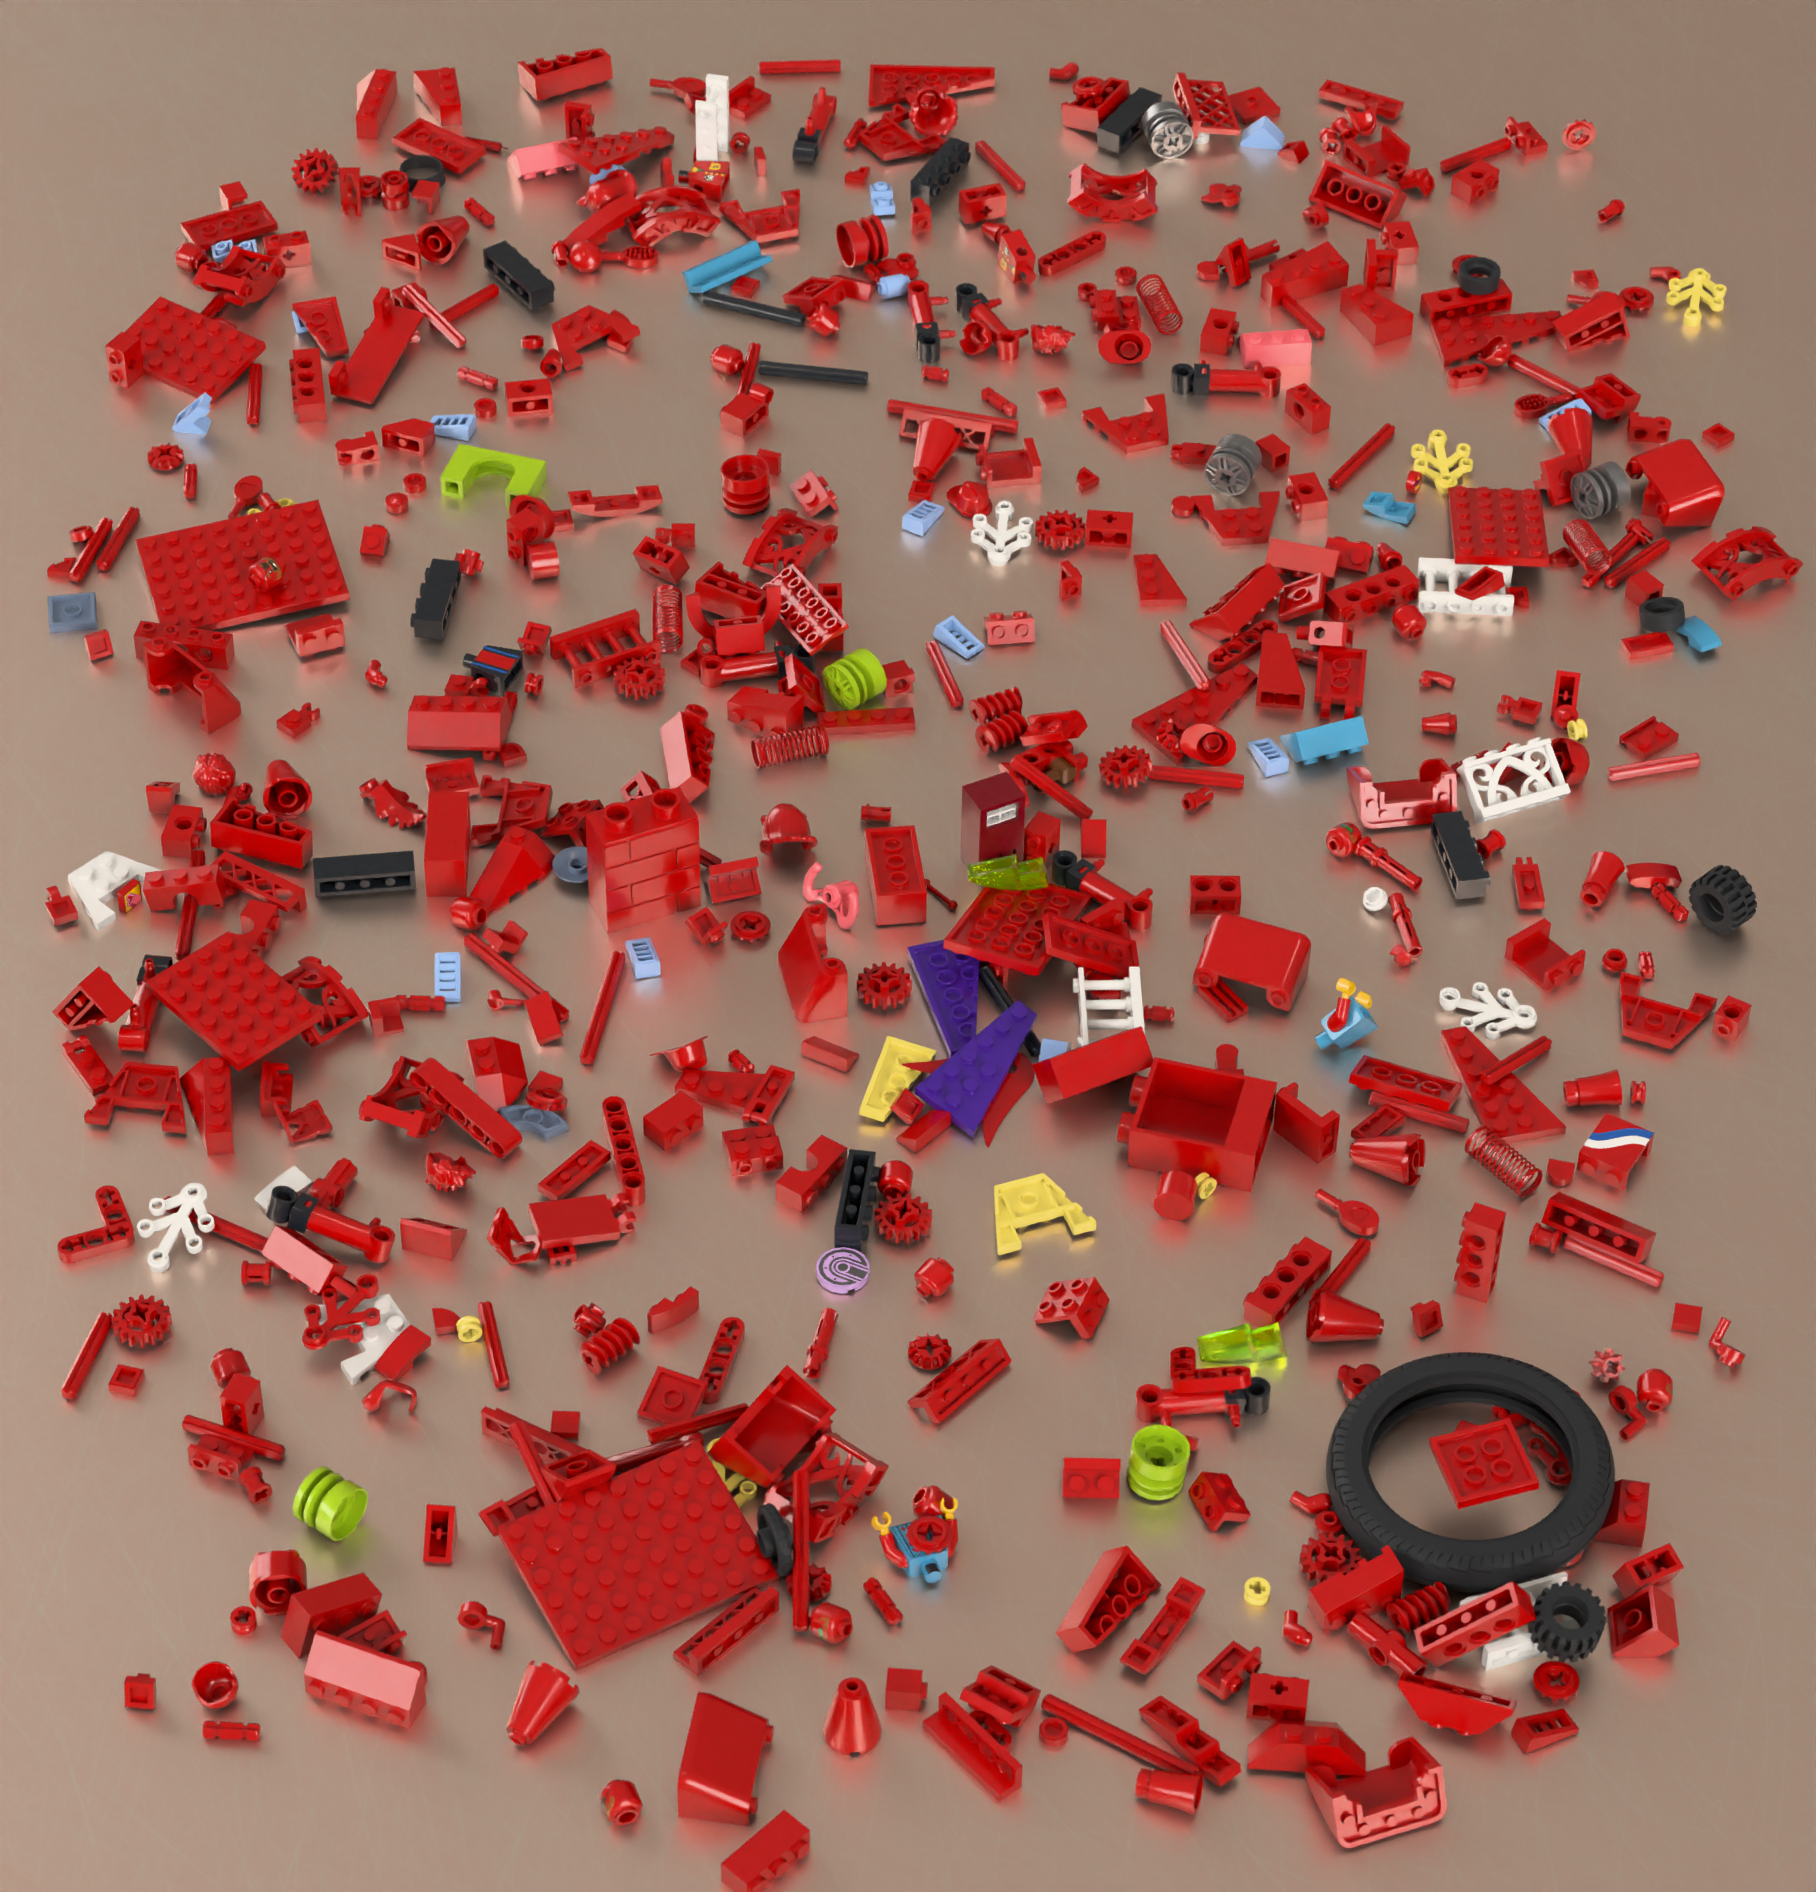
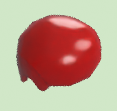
M591 241L578 242L570 251L569 259L571 266L580 273L595 271L602 262L600 248Z
M981 320L969 321L962 329L964 337L959 341L960 346L968 355L984 353L990 348L992 343L991 328Z
M1496 335L1490 339L1486 346L1482 347L1484 355H1479L1478 358L1490 367L1504 365L1512 353L1510 339L1505 335Z
M218 1661L205 1663L195 1672L191 1681V1686L198 1701L204 1707L213 1710L229 1705L236 1698L239 1688L237 1677L227 1664Z

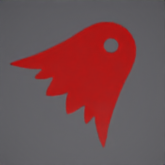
M1018 1052V1056L1013 1062L1017 1068L1016 1071L1007 1074L983 1119V1134L987 1147L990 1146L998 1127L1007 1113L1029 1089L1034 1080L1035 1072L1032 1062L1021 1052ZM949 1058L928 1062L904 1063L902 1065L913 1070L931 1074Z

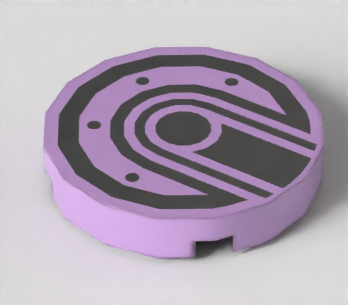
M840 1247L826 1251L819 1257L816 1264V1276L819 1279V1283L825 1289L835 1293L843 1294L848 1293V1290L855 1289L856 1291L861 1289L867 1283L870 1275L869 1261L864 1254L852 1248Z

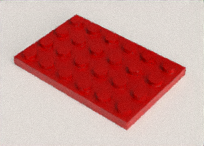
M161 296L124 332L140 339L144 375L196 398L207 393L212 397L210 404H213L266 349L264 341Z
M1448 487L1455 564L1549 567V552L1540 491L1530 488L1513 490L1511 488Z
M998 869L946 936L943 948L951 950L956 954L974 957L980 961L995 963L1003 968H1011L1027 975L1039 976L1052 958V955L1046 953L1043 927L1044 915L1048 911L1078 922L1090 906L1092 896Z
M229 931L145 982L148 991L238 1071L322 1020V1013Z

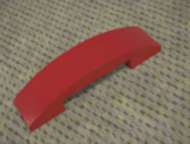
M658 485L636 486L635 494L593 497L591 490L568 492L572 510L596 517L633 515L663 503Z
M535 1485L506 1502L502 1499L480 1511L478 1515L493 1537L498 1536L497 1527L545 1507V1504Z
M1180 1577L1167 1594L1166 1603L1140 1639L1135 1638L1120 1658V1662L1143 1675L1150 1672L1165 1657L1188 1625L1205 1594V1589Z

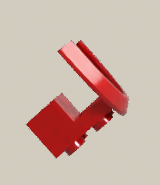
M765 585L766 607L762 616L713 620L714 626H712L702 613L699 592L686 596L687 614L692 626L700 635L706 638L711 637L714 640L717 655L732 657L736 653L744 652L746 654H757L765 650L764 635L774 626L780 615L782 605L781 588L779 585Z

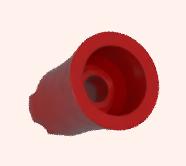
M1598 851L1592 855L1590 867L1579 896L1582 903L1591 908L1599 907L1607 898L1616 880L1624 872V863L1617 855L1607 851Z
M1615 1069L1603 1074L1575 1078V1080L1563 1082L1565 1104L1567 1106L1578 1105L1579 1107L1589 1105H1622V1087L1618 1070Z
M1141 1769L1136 1780L1135 1796L1148 1799L1149 1802L1173 1807L1195 1816L1202 1798L1204 1777L1203 1774H1182L1157 1769L1154 1771Z

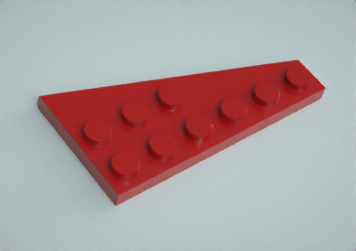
M870 64L869 107L907 101L908 93H917L920 89L929 86L934 88L939 83L943 85L946 94L992 87L995 85V67Z

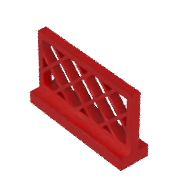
M1177 72L1172 91L1177 105L1181 107L1194 133L1193 139H1197L1199 133L1239 135L1240 127L1224 83L1221 81L1187 79L1185 73ZM1206 122L1211 126H1205L1203 123Z

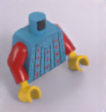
M1340 978L1338 980L1336 989L1343 993L1342 997H1338L1336 1009L1321 1019L1325 1030L1314 1037L1322 1050L1332 1043L1345 1048L1379 1028L1368 1011L1372 1006L1370 995L1360 991L1356 999L1353 996L1349 998L1355 992L1356 986L1354 982L1348 979Z
M953 1497L954 1507L950 1510L944 1507V1498L940 1503V1510L945 1514V1519L943 1520L952 1529V1540L949 1548L942 1549L940 1554L931 1552L928 1556L926 1552L920 1551L917 1553L915 1547L909 1546L907 1529L912 1522L891 1526L888 1530V1526L891 1523L890 1514L887 1512L882 1513L885 1525H881L875 1515L871 1523L873 1528L881 1533L879 1539L886 1559L897 1567L904 1569L908 1576L914 1577L924 1574L925 1580L928 1583L940 1580L942 1577L940 1570L947 1568L948 1558L954 1555L958 1543L957 1518H954V1512L958 1506L956 1498ZM929 1530V1533H927L926 1540L931 1541L933 1538V1534H931V1530Z

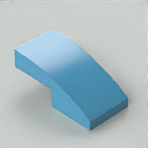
M1372 491L1363 503V507L1369 512L1384 519L1408 524L1416 513V505L1414 503L1394 501L1392 493Z
M1696 616L1685 618L1684 624L1675 629V631L1688 637L1690 647L1700 652L1722 646V642L1717 634Z

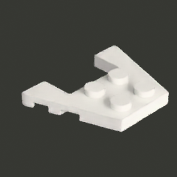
M105 851L70 873L68 881L79 901L86 908L89 918H92L95 928L99 931L116 920L115 912L104 903L117 896V892L130 880L135 879L144 883L146 872L163 870Z
M389 1294L375 1296L372 1299H364L351 1312L355 1313L365 1311L368 1308H377L381 1316L379 1324L368 1326L365 1322L345 1325L346 1328L354 1324L360 1325L364 1335L363 1339L357 1343L363 1353L341 1362V1370L352 1385L357 1384L361 1380L360 1376L365 1372L374 1370L375 1364L384 1351L410 1325ZM346 1301L338 1302V1303H337V1310H338ZM325 1304L318 1305L322 1315L319 1325H322L327 1320Z

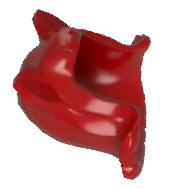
M939 83L934 88L929 86L920 89L917 93L907 94V102L911 106V112L909 113L910 122L920 135L927 137L936 133L939 136H946L947 133L954 129L958 120V105L954 98L947 96L943 85Z
M624 169L613 170L606 175L605 179L592 183L585 196L578 199L577 204L581 207H587L594 214L629 192L636 197L637 182L629 171Z
M778 804L771 809L768 815H762L760 819L763 826V840L759 843V849L765 855L771 854L773 844L782 842H801L803 849L808 851L818 844L816 837L811 836L806 814L792 804Z

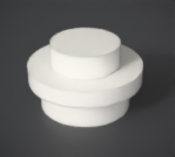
M1378 887L1369 888L1364 893L1363 904L1369 911L1381 910L1388 902V895L1383 889Z

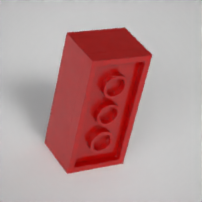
M429 792L424 851L427 897L467 896L469 840L471 835L469 792Z
M915 825L865 829V862L876 926L926 922L927 891Z
M1139 1026L1034 1063L1032 1066L1047 1104L1070 1098L1073 1095L1084 1093L1092 1088L1147 1069L1152 1066L1154 1059L1143 1028Z

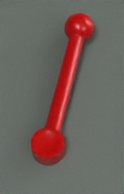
M924 879L926 889H929L947 903L949 909L955 910L958 904L956 901L948 899L930 885L929 879Z

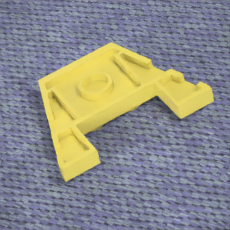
M1044 1173L994 1186L998 1255L1021 1250L1022 1242L1015 1230L1016 1228L1064 1216L1073 1235L1096 1230V1220L1092 1216H1086L1082 1212V1207L1076 1202L1072 1203L1065 1196V1192Z

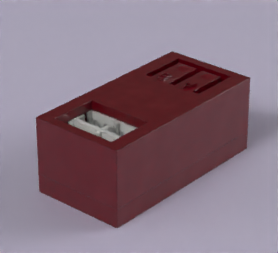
M1007 771L962 786L960 860L978 884L990 880L998 869L1009 872L1023 869L1025 795Z

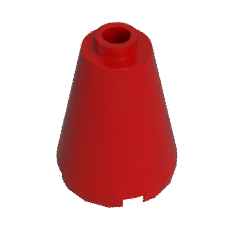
M453 216L423 224L416 233L421 255L431 263L444 264L449 261L469 233L470 226L468 221L462 216Z
M1581 408L1565 409V413L1559 416L1556 413L1551 417L1547 425L1551 438L1561 455L1582 449L1588 469L1592 463V417L1588 414L1587 410Z
M931 418L930 421L925 422L923 420L919 425L913 464V474L918 480L923 482L932 481L960 447L962 434L960 431L958 434L954 430L955 426L952 423L940 418Z
M275 760L267 767L263 804L269 813L276 815L277 819L293 820L298 818L297 815L303 811L305 813L312 803L311 788L287 761Z
M1420 1134L1358 1138L1355 1143L1350 1145L1349 1157L1352 1159L1353 1164L1403 1185L1413 1187L1421 1177V1175L1417 1174L1418 1168L1424 1167L1425 1141L1424 1139H1419L1422 1136Z
M1317 1288L1314 1291L1311 1301L1315 1302L1312 1310L1308 1309L1306 1321V1337L1309 1338V1342L1375 1340L1377 1335L1382 1334L1384 1319L1380 1318L1379 1312L1322 1288Z
M531 1661L526 1667L506 1727L509 1733L508 1738L520 1746H523L524 1743L531 1744L577 1698L580 1692L577 1684L573 1688L568 1684L569 1676L556 1667L541 1662L539 1666H535V1661Z
M855 1677L846 1678L839 1683L823 1723V1734L826 1744L833 1751L842 1755H850V1752H860V1755L865 1754L877 1745L881 1736V1723L868 1688L863 1680Z

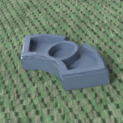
M512 1105L498 1109V1113L517 1130L534 1132L539 1134L544 1140L569 1131L565 1120L548 1110L543 1111L530 1108V1105Z

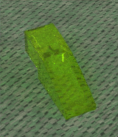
M1014 854L967 864L969 882L981 886L1005 890H1032L1048 887V877L1043 857L1018 862L1017 855Z
M1247 1323L1197 1337L1199 1355L1202 1362L1242 1364L1287 1357L1284 1335L1279 1323L1251 1329L1250 1324Z

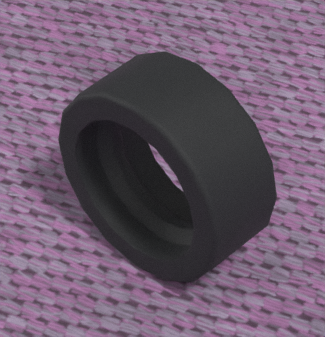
M1468 258L1459 266L1458 285L1462 290L1471 294H1490L1497 290L1499 286L1500 266L1488 258ZM1471 274H1482L1488 277L1477 278L1471 276Z
M1658 597L1645 601L1639 607L1641 627L1651 632H1667L1681 627L1685 622L1683 602L1673 597Z

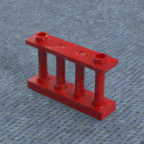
M636 609L549 637L550 655L553 660L566 657L573 667L572 682L575 689L614 676L616 666H623L624 660L631 662L632 657L636 660L644 657L645 661L652 658L653 662L661 660V644L659 639L647 643L639 633L640 614ZM631 636L637 646L625 650L618 639ZM609 643L616 653L604 657L597 646ZM587 650L594 661L582 664L575 654Z

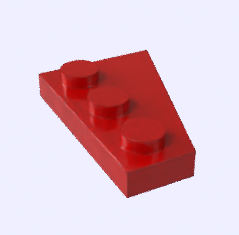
M336 296L292 303L293 311L326 357L349 354V347Z

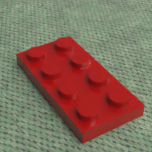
M418 118L393 137V145L415 155L435 157L441 161L444 168L457 174L463 172L486 154L484 146L421 118Z
M260 200L182 222L181 230L190 243L202 247L207 252L211 250L212 245L232 239V242L236 243L278 231V223Z
M1048 911L1044 915L1043 927L1047 954L1118 977L1124 980V977L1129 976V967H1139L1136 941Z
M1363 1055L1352 1070L1348 1082L1356 1085L1359 1089H1371L1380 1092L1386 1097L1395 1096L1405 1099L1410 1104L1430 1106L1432 1110L1438 1112H1448L1460 1095L1463 1083Z

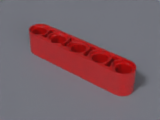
M427 1058L410 1073V1081L417 1090L495 1157L504 1159L522 1143L520 1132L434 1058Z
M610 1096L602 1102L603 1127L609 1151L611 1152L620 1193L627 1194L629 1203H626L627 1206L637 1207L646 1200L645 1176L626 1103L621 1097Z

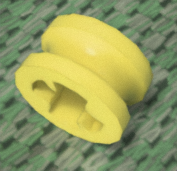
M1582 718L1577 719L1576 722L1573 720L1568 722L1567 729L1570 739L1578 741L1579 738L1581 740L1587 738V727Z
M1206 1172L1199 1174L1195 1178L1198 1185V1196L1201 1199L1208 1198L1215 1190L1217 1181L1214 1178H1210Z
M465 1316L456 1324L458 1337L463 1342H474L483 1334L480 1320L475 1316Z
M1260 1577L1248 1579L1244 1587V1599L1246 1602L1253 1606L1266 1604L1270 1597V1584L1268 1581ZM1254 1590H1260V1594H1255Z

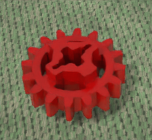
M315 148L312 153L307 149L305 156L300 153L301 159L293 161L296 167L291 168L293 172L292 178L296 182L299 189L302 188L304 193H307L309 189L312 195H315L316 190L323 193L324 187L330 189L329 183L336 182L334 176L338 175L336 169L338 164L332 154H328L325 149L321 153L318 148Z
M1055 510L1054 514L1048 511L1046 516L1040 515L1039 520H1036L1035 537H1038V542H1044L1045 547L1053 546V550L1057 547L1065 550V546L1074 548V543L1080 545L1081 539L1085 538V523H1082L1081 517L1076 518V513L1070 515L1067 510L1063 513Z
M632 657L631 662L624 660L623 666L617 665L616 671H614V687L618 688L619 694L626 692L627 698L634 695L636 700H638L639 696L648 699V694L656 696L657 691H662L663 685L666 684L665 669L661 668V663L653 664L652 658L645 661L644 657H641L640 660Z
M1124 745L1120 750L1115 747V752L1107 751V757H1101L1099 771L1102 781L1106 780V785L1108 786L1114 783V788L1116 789L1120 785H1123L1124 789H1127L1128 785L1131 784L1136 787L1138 781L1144 783L1145 777H1150V770H1153L1150 754L1145 753L1144 748L1137 750L1135 745L1131 749L1127 745Z
M882 962L879 967L873 963L872 969L865 967L864 974H858V997L864 998V1004L872 1002L873 1008H876L878 1005H882L883 1010H886L887 1005L896 1008L897 1002L904 1004L905 998H910V991H912L910 974L904 973L903 967L896 969L895 963L891 964V966H886V963Z
M897 1193L896 1198L893 1199L888 1195L887 1201H880L879 1208H875L874 1226L878 1227L879 1235L885 1233V1240L888 1241L893 1237L897 1244L901 1239H904L906 1244H909L911 1238L919 1241L920 1234L924 1236L928 1234V1229L932 1227V1210L928 1209L927 1202L921 1203L920 1196L912 1199L911 1193H908L906 1197H902L900 1193Z
M142 1294L139 1296V1300L129 1297V1303L120 1302V1309L113 1310L114 1317L111 1318L114 1335L115 1337L119 1336L121 1343L129 1340L130 1347H133L135 1343H139L140 1347L144 1348L145 1342H149L153 1346L155 1345L154 1339L164 1340V1333H170L172 1317L169 1306H164L162 1299L155 1302L153 1295L148 1299H144Z
M1330 1532L1328 1537L1318 1533L1317 1540L1310 1537L1308 1538V1545H1302L1299 1559L1301 1573H1308L1307 1580L1312 1581L1316 1579L1317 1584L1339 1572L1345 1575L1359 1567L1357 1562L1362 1560V1557L1359 1556L1360 1549L1353 1548V1540L1345 1542L1343 1534L1338 1538H1334L1333 1532Z

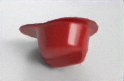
M1138 330L1110 331L1100 338L1098 350L1103 359L1109 363L1134 365L1148 357L1151 352V342L1145 333Z
M965 481L963 485L954 486L947 492L948 501L962 515L968 518H973L976 514L987 516L992 511L993 504L989 499L988 491L984 485L978 482Z
M519 495L515 497L509 505L510 517L525 508L530 509L543 518L544 539L549 538L555 530L556 522L546 502L536 496Z
M1204 723L1193 724L1186 728L1181 735L1180 745L1183 752L1187 756L1208 765L1222 766L1230 762L1235 756V740L1232 735L1219 727Z
M708 1036L682 1047L653 1053L650 1056L664 1054L673 1068L679 1072H684L685 1069L697 1070L705 1066L708 1061L703 1042Z

